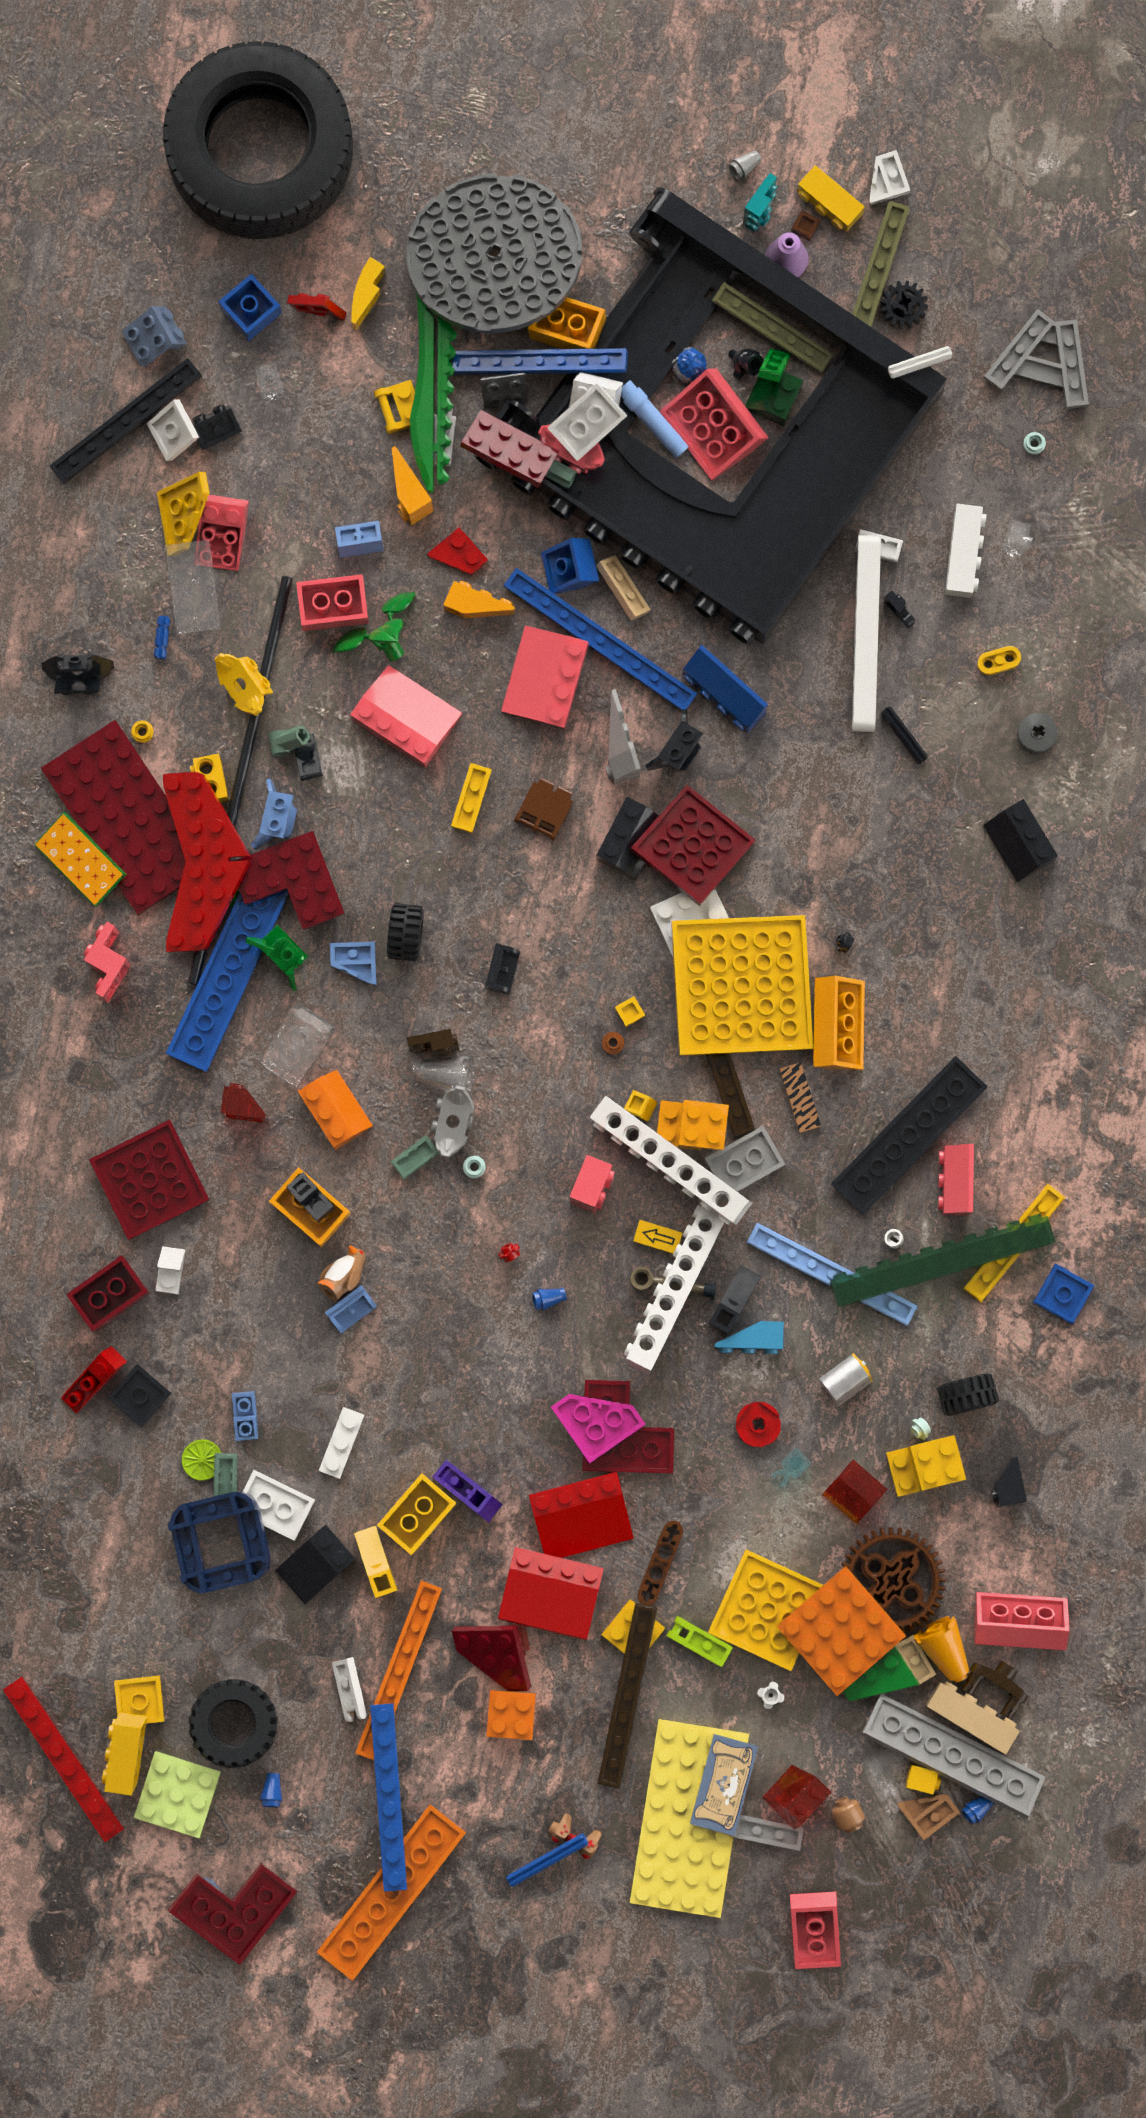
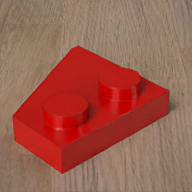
M298 293V295H289L287 304L299 312L325 317L326 313H332L338 320L345 321L347 314L346 311L329 300L330 297L327 295L317 294V296H310L305 293Z
M460 527L427 553L429 559L440 561L446 564V566L457 568L471 576L488 562V559Z

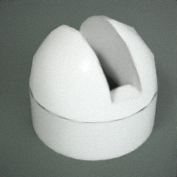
M891 1229L885 1234V1242L890 1248L896 1249L903 1244L904 1238L899 1230ZM893 1236L899 1242L895 1243L890 1238Z

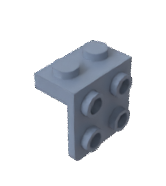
M151 306L123 329L126 341L139 364L143 367L148 366L168 349H181L187 344L183 338V332L175 324L173 315L167 307Z

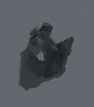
M88 652V655H64V653H61L41 663L42 670L48 677L56 681L54 694L63 695L99 693L100 681L107 677L114 669L113 660Z
M682 709L681 722L660 754L645 765L648 771L669 765L678 771H686L700 751L701 747L698 741L703 733L688 724L687 709Z

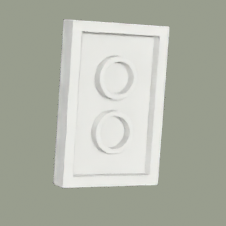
M597 382L550 424L548 429L578 461L626 418L627 415Z
M253 1470L243 1492L251 1494L258 1503L263 1525L294 1541L315 1502V1499Z

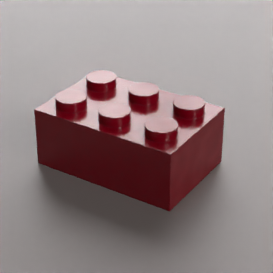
M121 1255L66 1295L91 1331L96 1333L151 1293L126 1258Z

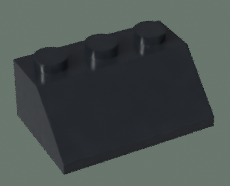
M626 797L596 855V860L636 880L645 862L630 851L631 847L659 815L647 806Z
M1024 799L1003 810L983 825L1016 882L1049 865L1058 857Z

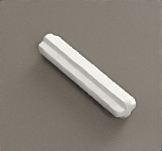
M949 346L890 365L888 367L889 375L891 378H896L952 358L951 349Z

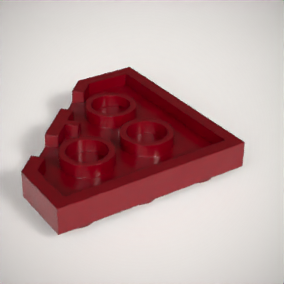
M458 1626L453 1628L451 1632L456 1651L507 1691H529L532 1686L517 1626Z

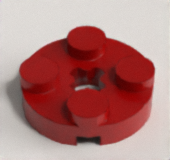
M765 1402L747 1404L740 1410L736 1418V1431L740 1439L752 1447H764L771 1444L778 1437L781 1430V1420L777 1410ZM761 1418L763 1419L762 1424L765 1427L763 1430L757 1429L756 1431L753 1429L754 1424L752 1421L754 1419L758 1421Z

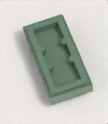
M425 1135L390 1162L402 1179L405 1180L439 1155V1152L428 1136Z
M215 1453L214 1496L237 1491L238 1453Z

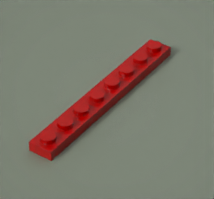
M20 1677L4 1688V1693L103 1841H108L125 1828L24 1677Z

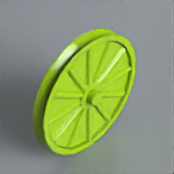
M204 1439L191 1442L182 1454V1466L187 1475L201 1481L213 1478L215 1453H221L218 1446Z

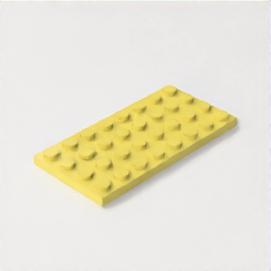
M658 1719L630 1903L721 1918L733 1837L732 1835L692 1825L690 1821L713 1735L717 1734L748 1743V1733Z

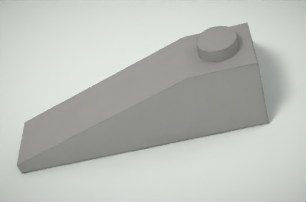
M616 689L611 690L609 766L605 767L608 779H613L614 785L640 778L641 771L633 742L629 741V729L623 720L624 714Z

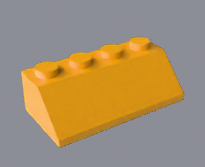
M840 976L815 978L813 1067L834 1070H863L865 981Z

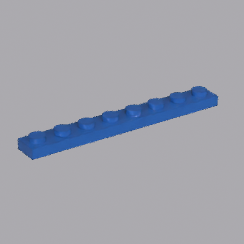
M626 348L456 351V355L453 358V367L455 369L454 375L580 372L627 373L628 351Z
M394 1703L370 1705L384 1892L407 1890Z

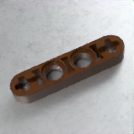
M669 1521L664 1525L637 1595L639 1601L644 1605H652L656 1602L683 1535V1527L677 1521ZM673 1524L680 1531L679 1535H674L672 1541H676L675 1546L668 1542H662L663 1537L668 1539L669 1532L666 1530L667 1527H672ZM661 1546H668L671 1549L669 1558L662 1559L659 1557L658 1549ZM653 1567L661 1568L663 1576L660 1580L651 1579L649 1573ZM646 1579L651 1583L659 1584L658 1589L653 1587L651 1594L654 1595V1598L649 1599L648 1602L644 1601V1596L641 1595V1592L647 1591L649 1585H645Z

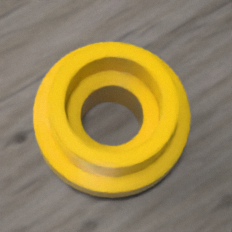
M142 720L132 726L131 734L135 741L146 743L153 737L154 730L149 722ZM146 729L147 733L141 736L139 735V730Z

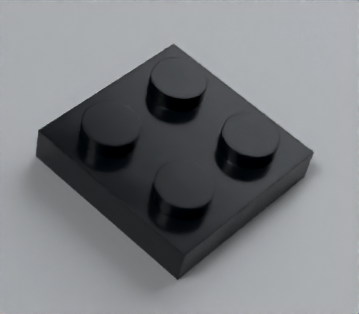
M136 1364L109 1395L108 1399L143 1428L172 1393L139 1364Z

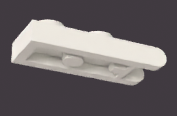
M354 1658L332 1662L346 1722L354 1721V1711H356L358 1719H365L367 1714Z

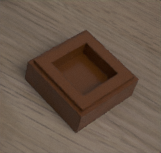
M801 210L791 231L810 241L821 220Z

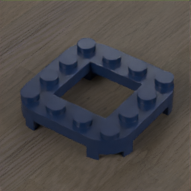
M240 1491L229 1492L182 1504L173 1512L170 1522H168V1529L172 1532L181 1571L180 1580L190 1590L197 1593L212 1592L256 1581L269 1571L271 1556L258 1503L251 1494ZM236 1515L246 1560L205 1569L195 1525Z

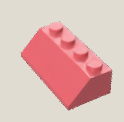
M976 1592L975 1644L1053 1650L1067 1649L1069 1637L1067 1598Z

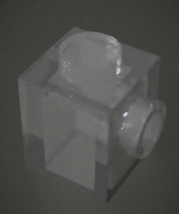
M1009 520L1001 550L1006 551V554L1010 556H1023L1025 549L1029 550L1032 542V537L1029 536L1031 525Z

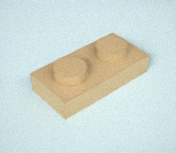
M913 1634L896 1645L920 1684L936 1675L923 1650L916 1643Z

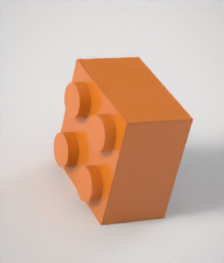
M490 1690L486 1737L532 1740L536 1693Z

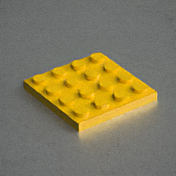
M745 1549L708 1633L792 1671L799 1652L777 1628V1625L820 1589L823 1584Z

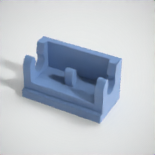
M379 521L335 527L340 558L384 551Z
M361 1285L325 1313L338 1331L343 1333L374 1310L377 1305Z

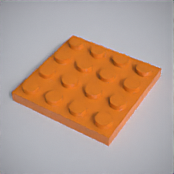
M847 1566L842 1568L777 1625V1628L836 1696L842 1693L906 1637V1634Z

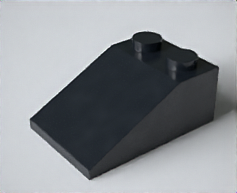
M324 1525L275 1571L304 1604H307L357 1559L329 1526Z

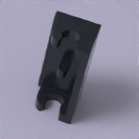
M496 943L485 985L486 990L510 995L520 951L517 948Z

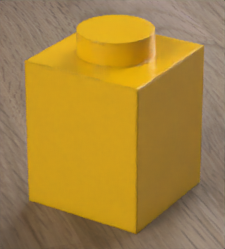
M910 1764L905 1783L906 1788L934 1794V1790H939L941 1777L938 1776L936 1771Z

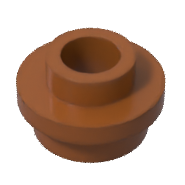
M609 1032L602 1039V1047L608 1054H618L624 1047V1039L617 1032ZM611 1039H615L617 1041V1045L615 1047L609 1045V1041Z

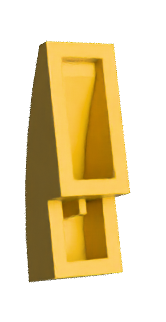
M372 257L365 264L353 295L351 322L352 328L355 330L358 329L381 295L380 288L377 285L386 273L385 266Z

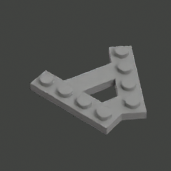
M1037 309L983 379L999 391H1002L1014 375L1063 388L1066 409L1088 407L1089 402L1077 319L1055 322ZM1041 341L1057 346L1060 364L1032 357L1030 354Z

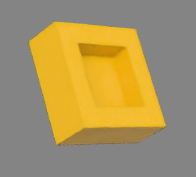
M634 996L615 1007L625 1027L645 1017L642 1008Z

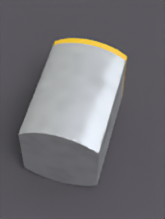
M854 1353L819 1378L822 1387L838 1407L873 1382L866 1363L859 1360Z

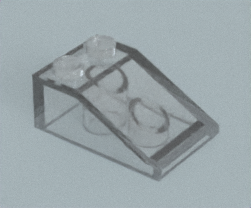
M299 1003L287 1013L260 1064L298 1088L326 1047L336 1027Z

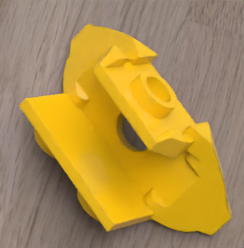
M222 653L216 656L215 663L220 686L224 685L231 698L235 700L236 704L234 706L245 713L257 716L262 712L264 695L273 693L270 688V682L259 673L257 664L249 657L236 658L230 654ZM238 678L245 681L246 687L244 690L236 681Z

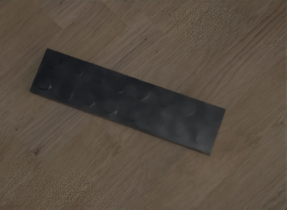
M955 1056L830 1185L863 1216L988 1086Z

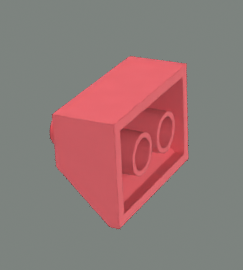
M974 1144L944 1146L943 1151H939V1165H943L942 1174L938 1176V1187H942V1196H938V1210H942V1215L969 1216L973 1212Z

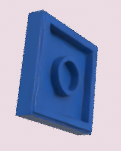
M1055 1263L1033 1303L1073 1325L1095 1285Z

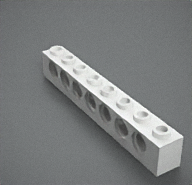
M607 1096L603 1098L590 1116L595 1121L594 1127L603 1133L605 1130L613 1134L611 1139L620 1146L625 1143L631 1147L628 1152L638 1159L643 1156L648 1160L646 1165L657 1172L660 1169L665 1172L664 1178L673 1185L678 1182L684 1186L681 1191L691 1198L695 1195L702 1200L700 1205L710 1212L712 1209L720 1213L718 1218L729 1225L732 1222L737 1225L751 1206L752 1202ZM616 1117H620V1126L618 1128H612V1120ZM634 1130H638V1139L630 1141L629 1134ZM655 1143L657 1146L656 1152L650 1155L647 1154L648 1145ZM673 1156L675 1159L674 1165L666 1168L664 1165L665 1159ZM688 1169L692 1170V1178L684 1181L682 1178L683 1172ZM703 1183H709L711 1187L710 1191L706 1194H701L700 1187ZM722 1196H727L729 1200L725 1207H719L718 1200Z
M697 1205L692 1215L696 1219L692 1226L687 1225L682 1235L686 1239L683 1245H677L672 1255L676 1259L673 1265L668 1263L663 1273L666 1279L663 1285L658 1283L653 1296L656 1297L654 1304H648L643 1314L647 1318L644 1324H638L633 1334L637 1338L634 1344H628L623 1354L627 1356L625 1364L645 1374H650L724 1224V1221L718 1218L720 1213L715 1209H712L710 1212L705 1207ZM706 1223L709 1225L710 1230L707 1232L701 1231L698 1225ZM692 1242L697 1243L700 1246V1250L692 1251L689 1248V1244ZM686 1262L690 1265L691 1269L683 1271L680 1269L679 1263ZM677 1282L680 1284L681 1289L674 1291L670 1288L669 1283ZM666 1301L671 1305V1309L664 1311L660 1308L659 1303ZM657 1321L660 1323L661 1329L655 1331L650 1328L649 1323ZM647 1341L651 1344V1349L645 1351L641 1349L639 1343Z

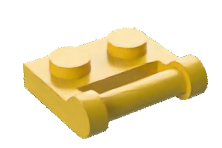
M408 380L387 388L375 390L373 393L375 398L379 400L387 424L385 426L387 433L391 434L410 428V414L415 395L412 381ZM393 395L401 418L400 422H395L387 400L388 396Z

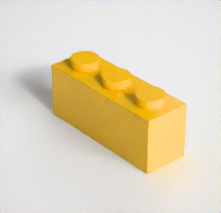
M816 165L798 183L797 192L799 197L805 202L809 201L815 206V210L821 216L826 215L831 219L832 225L838 230L842 229L847 233L864 214L865 206Z

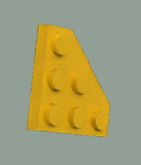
M199 471L157 492L168 556H176L189 550L209 496L206 472Z

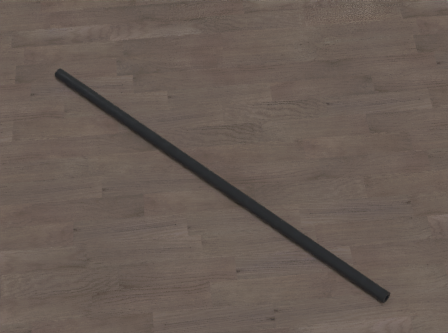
M282 576L260 668V674L268 681L293 578L288 576ZM262 712L257 716L250 715L227 811V815L234 827L236 826ZM207 949L195 951L188 978L189 984H198Z

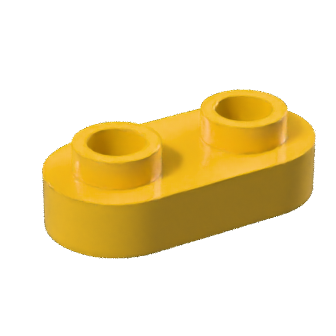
M1006 646L983 653L977 661V668L985 676L1014 669L1021 661V653L1014 646ZM1010 655L1013 661L1007 662L1005 657ZM990 662L992 667L986 668L984 663Z

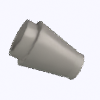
M754 150L733 159L728 168L735 179H744L762 159L760 154Z

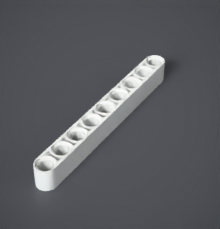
M858 535L852 705V731L875 732L881 536Z

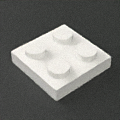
M179 399L173 400L147 423L166 461L174 460L199 438Z

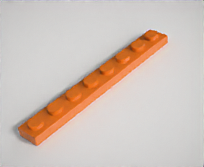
M422 1580L374 1702V1705L394 1703V1715L443 1589ZM370 1713L355 1753L374 1760Z

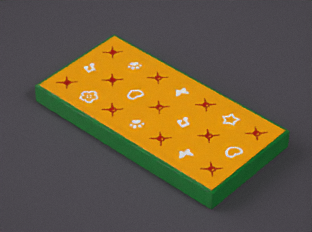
M63 812L34 844L95 907H98L127 875L66 812Z

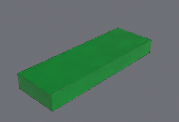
M772 348L769 349L759 369L758 377L780 382L791 354Z

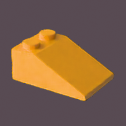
M396 446L392 448L398 497V513L404 522L408 520L412 526L433 512L432 500Z

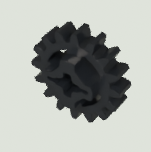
M906 280L905 285H901L900 281H897L896 287L889 285V292H883L885 299H881L880 305L884 306L881 308V314L887 313L885 321L891 319L892 327L898 323L900 329H903L905 324L911 329L913 322L919 325V318H925L926 313L924 311H927L928 305L924 303L927 302L928 297L922 296L923 288L916 289L917 283L909 286L908 280ZM896 294L897 299L890 303L891 298ZM901 300L904 302L905 305H908L907 311L906 308H904V305H900ZM919 306L918 311L912 316V310Z

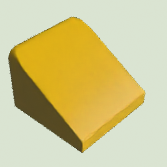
M633 1090L624 1109L630 1114L648 1122L657 1105V1101Z

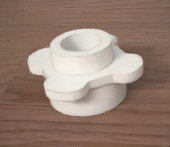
M770 1682L769 1686L760 1688L757 1692L758 1696L764 1701V1707L767 1709H771L774 1704L784 1701V1695L779 1692L776 1682Z

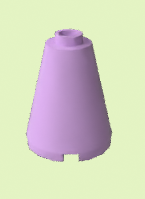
M784 233L769 245L765 256L798 278L808 265V252L794 233Z

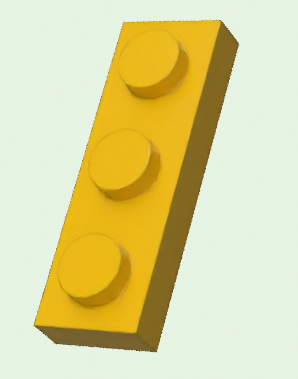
M470 763L451 828L473 834L492 769Z

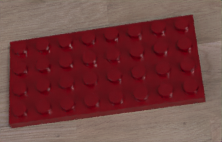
M116 720L41 767V770L77 824L127 874L118 886L138 916L179 889L186 861L167 797Z

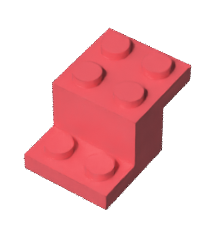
M106 922L105 926L101 925L95 934V937H97L93 945H88L83 955L85 956L84 961L90 968L105 976V978L101 977L98 980L95 989H97V996L106 1003H109L131 966L126 958L110 949L119 935V931L109 922Z

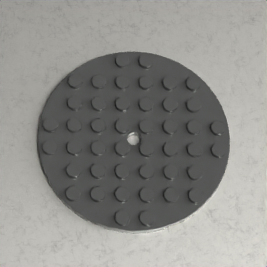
M497 174L478 175L445 188L446 191L435 199L432 198L422 208L408 236L409 240L406 251L407 268L411 283L419 298L426 307L442 320L473 332L502 333L519 330L550 315L564 302L572 291L582 264L581 235L578 224L570 209L547 187L516 175H512V177L497 176ZM494 249L500 251L497 258L490 256L488 253Z

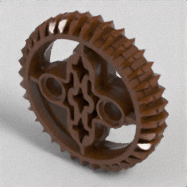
M889 1527L888 1534H885L884 1528H880V1536H877L875 1530H872V1539H869L864 1534L863 1539L865 1543L862 1544L858 1539L855 1541L859 1546L858 1549L850 1546L849 1549L854 1554L853 1556L845 1554L844 1557L850 1561L849 1563L842 1562L841 1566H847L853 1573L857 1561L861 1560V1571L872 1582L867 1591L872 1596L874 1594L879 1595L884 1591L881 1598L884 1602L882 1604L879 1603L884 1610H887L894 1601L906 1609L920 1607V1610L913 1616L894 1621L904 1633L905 1626H908L909 1631L912 1632L914 1631L913 1623H916L917 1627L920 1628L922 1627L919 1621L921 1618L925 1622L929 1621V1618L926 1616L927 1612L932 1616L936 1614L931 1609L932 1606L940 1608V1604L936 1603L935 1600L936 1598L943 1600L944 1596L939 1595L938 1590L945 1591L946 1587L939 1586V1582H945L946 1578H939V1573H944L945 1569H938L937 1565L943 1562L942 1560L934 1561L933 1558L938 1556L939 1553L934 1552L930 1554L929 1551L933 1548L932 1544L926 1548L923 1546L927 1539L923 1538L920 1542L916 1541L919 1537L918 1533H915L913 1538H910L911 1530L907 1529L905 1535H901L902 1528L898 1527L897 1534H893V1527ZM884 1541H899L913 1547V1550L904 1549L899 1551L891 1561L879 1553L864 1554L868 1548ZM918 1553H921L926 1559L932 1575V1587L927 1602H923V1589L912 1579L920 1567ZM911 1557V1568L905 1567L901 1570L903 1565L901 1559ZM871 1560H877L880 1563V1570L877 1573L870 1572L868 1568ZM896 1562L898 1563L893 1571L884 1573L886 1566L893 1567ZM907 1571H909V1573L905 1577V1581L908 1583V1585L902 1587V1577L905 1575ZM883 1574L882 1579H881V1581L883 1582V1584H882V1585L880 1586V1588L876 1591V1588H877L878 1585H879V1580H878L876 1577H879V1576H881V1575ZM894 1575H897L895 1581L898 1584L896 1586L891 1585L890 1587L886 1588L888 1586L887 1584L889 1583L887 1577H893ZM900 1589L899 1596L891 1595L887 1600V1596L891 1593L892 1590L896 1591ZM907 1589H913L916 1592V1598L912 1602H908L904 1597Z

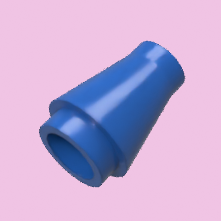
M564 1288L537 1289V1292L532 1293V1300L536 1310L541 1309L544 1311L560 1302L567 1301V1296Z
M266 1774V1780L260 1797L263 1807L279 1808L280 1802H283L280 1774Z
M980 1796L964 1804L961 1812L967 1821L973 1825L976 1822L979 1823L995 1803Z

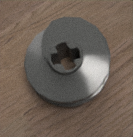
M1041 713L1026 716L1021 721L1017 731L1018 741L1025 750L1037 754L1051 750L1058 736L1054 721ZM1040 730L1042 732L1041 736L1035 737L1033 735L1034 732Z

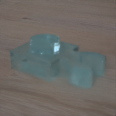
M796 1447L780 1462L784 1468L776 1470L771 1477L775 1478L778 1474L782 1475L784 1481L779 1486L783 1487L788 1483L790 1475L797 1479L812 1463Z

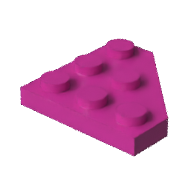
M568 1394L551 1406V1409L589 1464L646 1425L633 1405Z

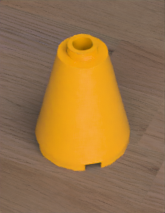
M949 1616L937 1619L926 1625L928 1629L922 1633L919 1630L914 1635L916 1643L949 1681L957 1683L967 1678L969 1666L958 1624L954 1616L951 1619Z

